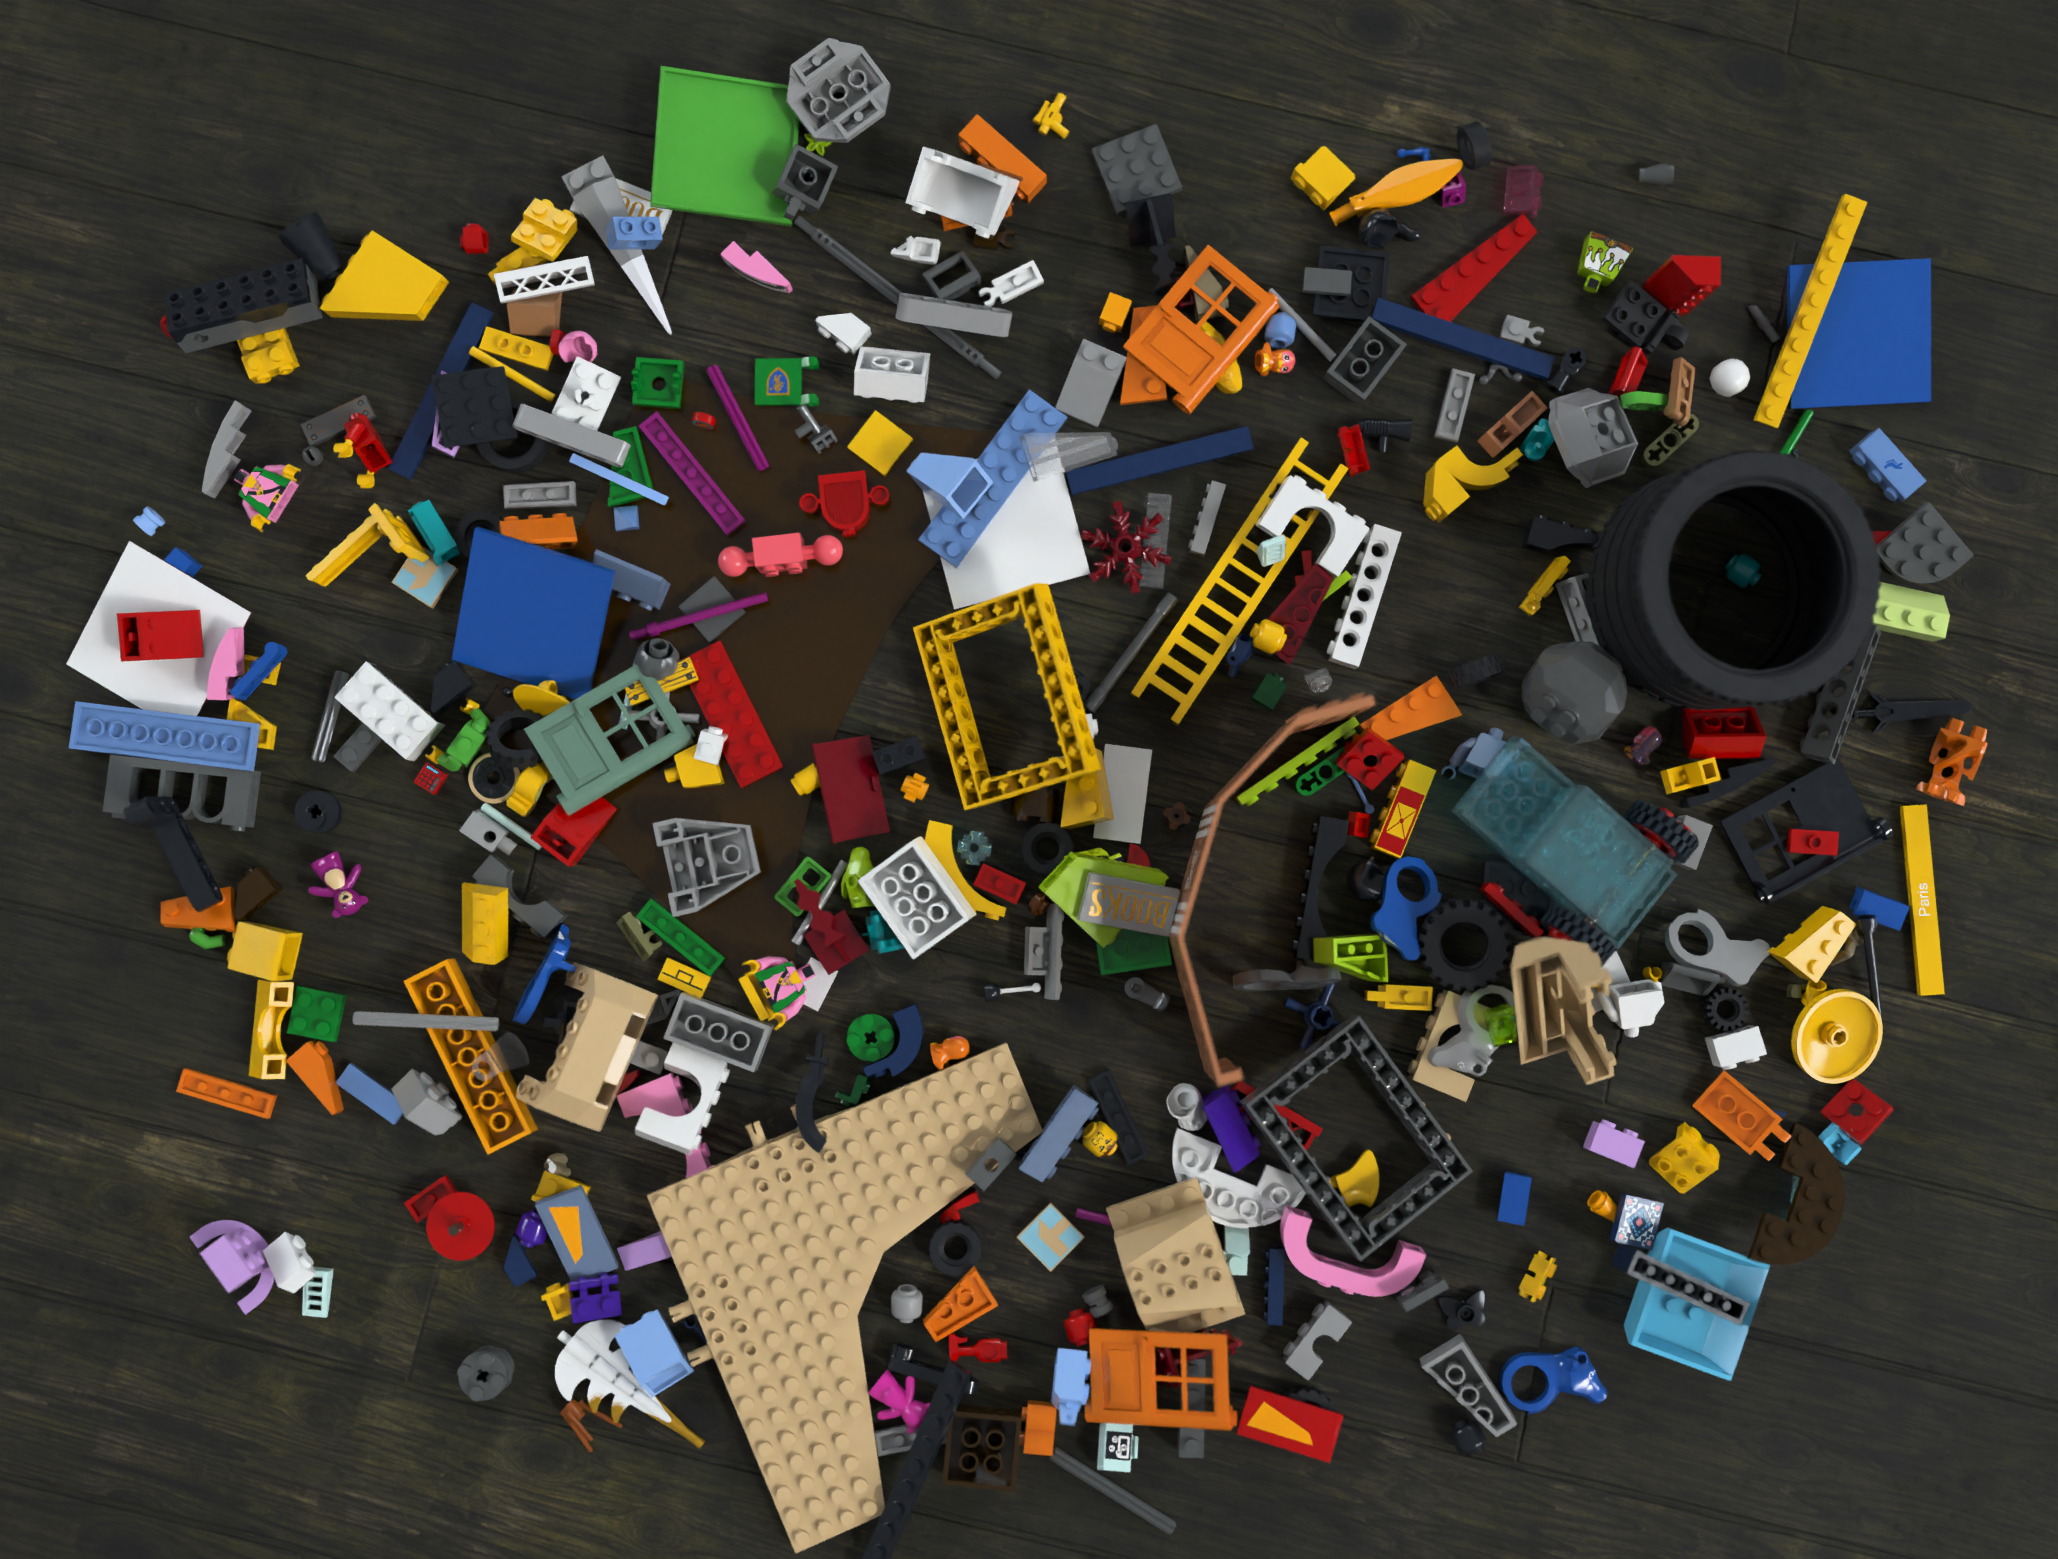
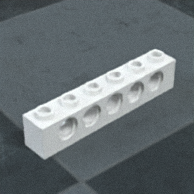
M1374 524L1363 538L1362 542L1366 544L1363 552L1359 551L1355 562L1356 565H1359L1356 574L1352 573V578L1349 580L1348 587H1351L1349 596L1345 595L1341 609L1344 610L1342 619L1338 618L1334 631L1337 632L1335 641L1331 640L1329 643L1327 654H1330L1328 661L1352 669L1359 667L1402 532ZM1373 546H1377L1382 550L1381 557H1376L1372 554L1371 549ZM1365 569H1372L1375 572V578L1368 579L1364 574ZM1362 590L1367 593L1368 600L1366 602L1358 599V591ZM1351 613L1360 615V624H1354L1350 620ZM1344 635H1350L1354 639L1353 646L1349 647L1344 644Z

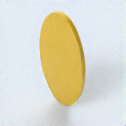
M522 684L513 690L515 701L524 711L526 709L532 710L535 714L540 713L543 718L570 703L566 700V697L559 696L554 692L534 685Z

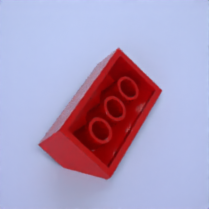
M1672 255L1643 283V290L1665 307V312L1674 311L1679 316H1685L1721 285V257Z

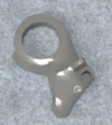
M1700 909L1696 913H1685L1678 916L1669 924L1665 931V945L1669 954L1678 963L1720 974L1719 984H1723L1726 981L1737 987L1747 984L1750 976L1756 971L1759 964L1770 955L1767 952L1770 950V946L1764 940H1729L1717 920L1709 913ZM1681 925H1693L1705 934L1708 940V950L1705 955H1693L1681 946L1678 939V931Z
M1488 984V987L1483 989L1478 987L1472 992L1464 991L1458 1004V1018L1461 1031L1445 1044L1431 1048L1427 1059L1432 1066L1447 1067L1470 1073L1477 1077L1486 1073L1488 1065L1493 1061L1490 1058L1491 1054L1517 1028L1514 994L1504 986ZM1489 993H1496L1503 997L1509 1008V1016L1506 1023L1493 1031L1481 1028L1474 1017V1007L1478 999Z

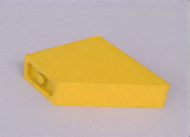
M372 230L369 235L363 238L358 252L350 257L348 266L343 274L336 278L335 286L331 292L327 293L322 299L320 309L330 317L424 321L449 282L443 275Z

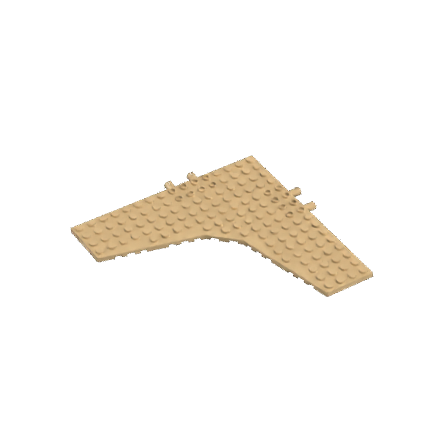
M1006 1042L869 1101L815 1120L818 1131L826 1139V1144L820 1153H817L808 1145L798 1127L770 1140H766L760 1121L757 1120L753 1122L756 1132L751 1123L745 1126L753 1143L751 1148L739 1152V1154L704 1171L647 1195L689 1296V1300L669 1308L670 1316H673V1322H677L691 1314L697 1315L707 1339V1345L687 1352L689 1361L691 1360L690 1364L694 1367L711 1358L716 1361L795 1553L879 1517L885 1508L857 1317L883 1253L974 1184L966 1176L965 1171L996 1136L1017 1152L1043 1131ZM795 1104L791 1106L790 1109L792 1110V1113L796 1119ZM988 1158L984 1163L985 1169L989 1172L999 1165L995 1158Z

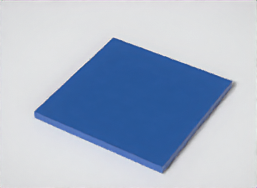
M1931 258L1843 263L1789 399L1788 409L1931 402ZM1815 264L1787 266L1788 331Z
M475 528L452 660L534 686H538L546 680H554L558 687V694L573 699L579 698L591 691L616 570L484 528Z

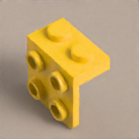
M1325 146L1319 148L1304 165L1300 162L1291 176L1294 184L1303 190L1313 203L1320 206L1323 210L1355 179V174Z
M1684 1122L1677 1128L1676 1139L1653 1155L1649 1160V1164L1679 1193L1684 1194L1718 1170L1720 1154L1714 1145L1708 1144L1701 1137L1697 1129L1690 1127Z

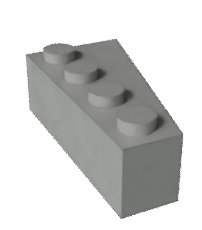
M1461 1334L1419 1358L1421 1367L1427 1373H1430L1444 1389L1446 1388L1461 1405H1464L1496 1437L1517 1425L1511 1410Z

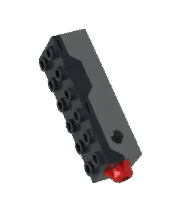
M300 258L164 293L166 314L162 317L160 325L166 336L175 340L185 353L322 319L318 282L304 260Z

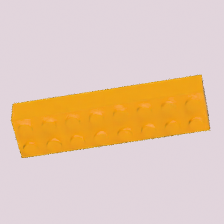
M455 958L446 959L404 980L419 1014L483 1017ZM427 1028L487 1154L495 1152L538 1130L526 1103L516 1098L518 1087L491 1031Z

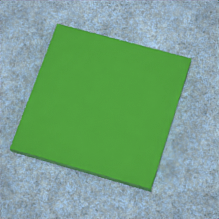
M661 66L650 207L792 226V221L783 217L788 204L783 202V199L772 194L790 151L795 144H798L799 119L787 104L788 85Z

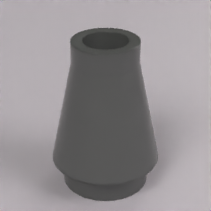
M1668 162L1646 168H1639V183L1661 186L1673 184V164L1668 165Z

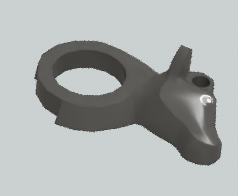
M1297 959L1296 970L1292 973L1262 969L1240 972L1233 975L1232 987L1235 990L1252 992L1315 990L1342 979L1339 970L1336 968L1319 969L1303 966V959Z

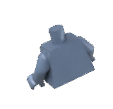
M1491 728L1489 734L1480 733L1477 738H1470L1459 745L1449 760L1451 762L1449 766H1444L1441 769V775H1443L1447 768H1450L1452 775L1448 780H1451L1456 775L1455 768L1459 767L1458 771L1498 787L1494 792V798L1498 800L1500 793L1505 792L1504 802H1508L1511 799L1509 788L1513 786L1518 766L1512 754L1511 744L1502 741L1503 731L1498 728Z

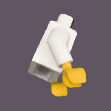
M1650 967L1643 969V976L1647 980L1609 985V995L1604 996L1598 985L1591 986L1592 988H1597L1599 992L1597 997L1610 1021L1615 1022L1621 1029H1624V1035L1628 1037H1637L1639 1035V1027L1652 1025L1655 1016L1664 1004L1661 982H1658V979L1662 976V970L1659 967H1653V975Z

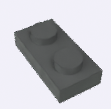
M362 723L333 757L349 771L355 772L383 739Z

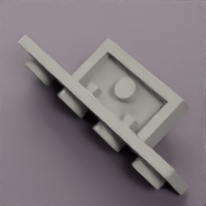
M1050 904L1047 909L1046 927H1025L1024 975H1045L1044 998L1059 1000L1062 991L1060 971L1063 966L1061 946L1063 944L1062 922L1064 920V912L1057 904Z

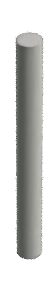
M1271 288L1269 292H1272L1279 299V309L1292 317L1296 322V327L1329 361H1332L1337 356L1334 351Z
M840 860L831 878L820 893V910L825 905L847 868L848 863ZM810 911L791 940L797 945L801 944L804 934L811 927L812 914Z

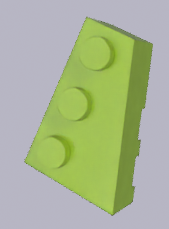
M1379 934L1313 938L1315 963L1329 968H1336L1341 972L1366 981L1388 982L1387 944L1383 942Z

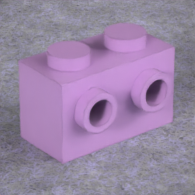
M1602 1119L1601 1123L1593 1121L1583 1147L1635 1168L1645 1142L1637 1138L1638 1133L1624 1128L1623 1132L1615 1129L1616 1124Z

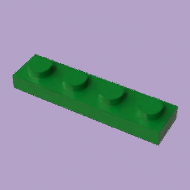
M653 898L647 902L636 916L709 977L713 975L726 959L725 956L678 918L673 917L672 913Z

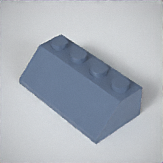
M1074 1084L1042 1129V1133L1037 1136L1020 1160L1019 1169L1041 1182L1046 1178L1050 1180L1057 1170L1055 1164L1059 1158L1064 1160L1070 1152L1071 1147H1069V1144L1073 1138L1078 1140L1084 1132L1083 1124L1087 1118L1092 1120L1099 1110L1096 1107L1098 1101Z

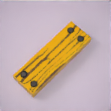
M688 657L678 661V667L671 676L657 682L664 693H668L696 682L699 678L691 658ZM640 680L625 688L631 706L651 699Z

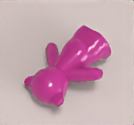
M889 1369L886 1370L868 1393L873 1398L891 1407L890 1409L878 1412L877 1418L886 1420L902 1415L904 1422L907 1424V1432L909 1434L915 1433L916 1429L920 1428L930 1403L924 1404L921 1401L914 1400V1377L907 1376L905 1390L902 1385L898 1384Z

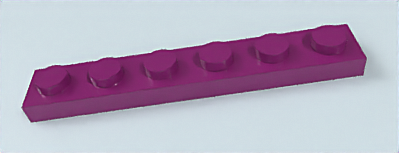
M657 411L639 425L641 430L727 536L746 522Z

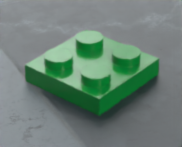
M297 986L287 1033L337 1042L347 995Z

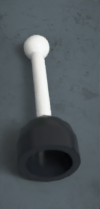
M983 983L985 1002H993L1002 993L1032 990L1039 992L1041 985L1034 983L1032 986L1000 989L995 983Z

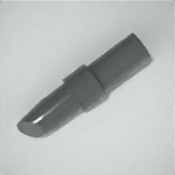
M1748 306L1750 313L1757 322L1756 324L1760 330H1763L1773 344L1779 340L1780 337L1771 326V322L1767 316H1764L1758 306Z

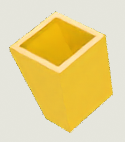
M238 921V925L235 926L236 932L232 934L234 939L233 947L227 955L228 969L270 981L292 980L303 933L250 921Z

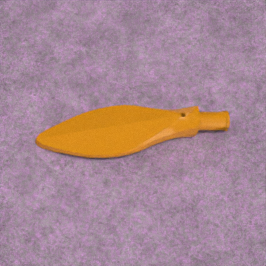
M1460 159L1422 161L1400 167L1390 172L1368 190L1350 197L1349 203L1329 212L1335 226L1354 215H1357L1359 218L1374 209L1401 207L1419 202L1434 194L1448 183L1461 170L1463 162Z

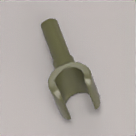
M1789 984L1787 986V997L1802 998V990L1806 991L1808 984Z

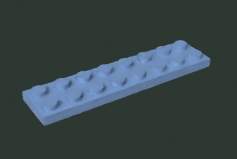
M1029 390L977 459L978 464L993 481L991 486L964 519L943 505L918 539L919 542L957 569L1067 420V416Z
M75 701L69 748L254 771L261 724Z

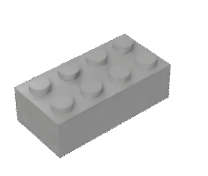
M683 992L680 993L663 1039L755 1072L758 1070L774 1025Z

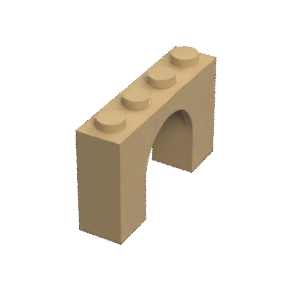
M1443 990L1436 997L1434 1015H1430L1427 1019L1425 1037H1421L1417 1044L1416 1050L1419 1051L1415 1060L1412 1059L1407 1072L1410 1074L1408 1078L1466 1102L1475 1079L1447 1067H1434L1427 1059L1431 1048L1438 1046L1443 1032L1449 1027L1459 1024L1458 1004L1461 996L1451 991ZM1476 1003L1474 1007L1475 1021L1485 1030H1495L1502 1013Z

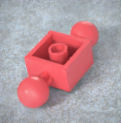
M800 533L752 538L753 552L746 553L743 549L736 546L725 548L718 557V565L725 575L731 577L742 575L747 567L755 566L761 574H765V577L778 576L779 572L788 571V574H799L803 572L802 569H808L807 560L816 559L820 564L827 566L837 563L842 557L843 547L841 542L831 535L821 536L813 545L805 546V540Z

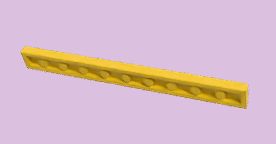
M1848 194L1841 196L1753 421L1774 429L1779 427L1867 205L1866 201Z

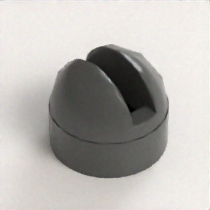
M309 446L302 451V458L306 464L318 466L323 461V453L318 448ZM309 452L312 454L315 460H311V458L308 455Z

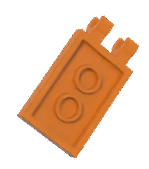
M1725 1070L1715 1078L1691 1105L1749 1155L1756 1150L1766 1160L1770 1161L1775 1153L1762 1143L1763 1140L1771 1132L1784 1143L1791 1137L1789 1133L1778 1125L1782 1118Z

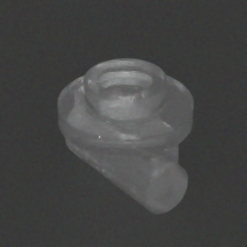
M1326 667L1304 676L1306 684L1315 693L1325 692L1332 684V678Z

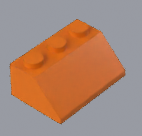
M565 513L553 514L552 518H543V515H530L525 520H519L517 516L504 517V521L499 522L500 534L546 549H571L577 543L573 517H567Z

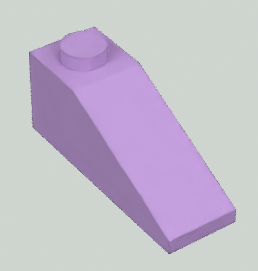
M662 1231L617 1248L625 1271L672 1256Z

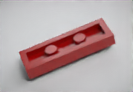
M1488 882L1479 888L1480 892L1530 938L1540 937L1544 932L1539 928L1540 922L1531 915L1526 916L1521 911L1523 907L1516 900H1509L1504 895L1505 890L1495 882L1493 884Z

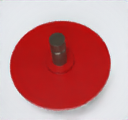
M469 1192L451 1193L438 1200L430 1210L426 1223L427 1236L433 1248L440 1255L451 1260H468L478 1256L490 1244L495 1230L494 1216L488 1204L479 1196Z

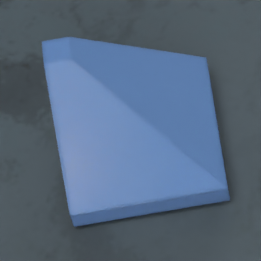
M638 506L614 508L615 531L640 529Z

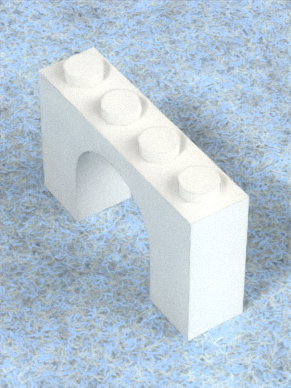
M1297 475L1286 477L1255 526L1274 538L1282 534L1298 510L1313 508L1322 512L1329 521L1331 535L1329 542L1315 563L1331 576L1339 577L1370 528L1365 525L1366 521L1355 514L1352 517L1346 513V508L1336 501L1331 503L1325 499L1327 495L1319 489L1314 488L1312 490L1307 487V482Z
M673 1042L664 1061V1067L668 1071L693 1080L701 1091L700 1102L692 1112L680 1117L668 1116L644 1107L636 1125L635 1133L639 1137L691 1155L692 1150H697L702 1139V1136L699 1135L702 1126L707 1127L712 1114L708 1112L712 1104H717L721 1094L718 1091L721 1082L726 1083L730 1070L727 1069V1062Z

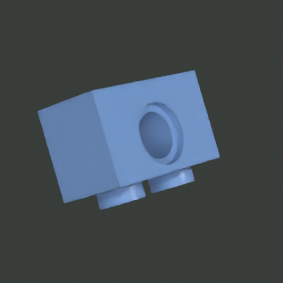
M612 217L606 225L609 250L655 249L663 240L659 217Z

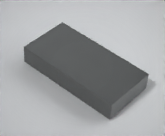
M1305 267L1302 293L1350 296L1352 271Z

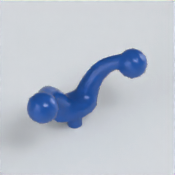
M1419 147L1406 151L1401 148L1397 151V156L1400 158L1407 155H1419L1423 161H1429L1431 158L1428 148Z

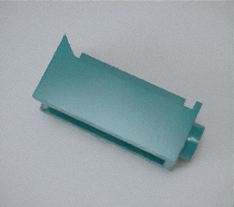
M430 500L418 502L411 509L407 510L411 520L434 555L433 560L436 566L460 555L455 541Z

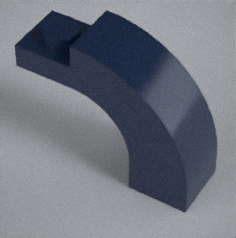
M917 1004L893 1013L900 1031L899 1045L890 1056L866 1065L863 1069L867 1077L873 1075L874 1079L887 1073V1068L890 1069L892 1076H895L906 1069L914 1060L923 1040V1021Z

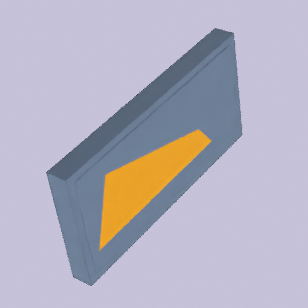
M582 1185L536 1201L535 1207L571 1281L578 1280V1277L584 1276L586 1279L593 1278L618 1268V1261Z

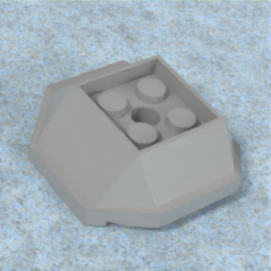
M827 38L791 64L787 104L815 141L848 143L885 116L891 86L890 82L862 46ZM837 93L845 94L841 99L834 98V95Z
M1586 388L1557 397L1549 402V408L1551 409L1548 422L1549 428L1566 468L1576 478L1581 480V484L1585 488L1625 474L1638 442L1618 396Z

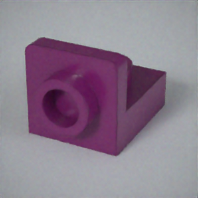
M1460 171L1439 189L1442 207L1464 203L1466 184Z

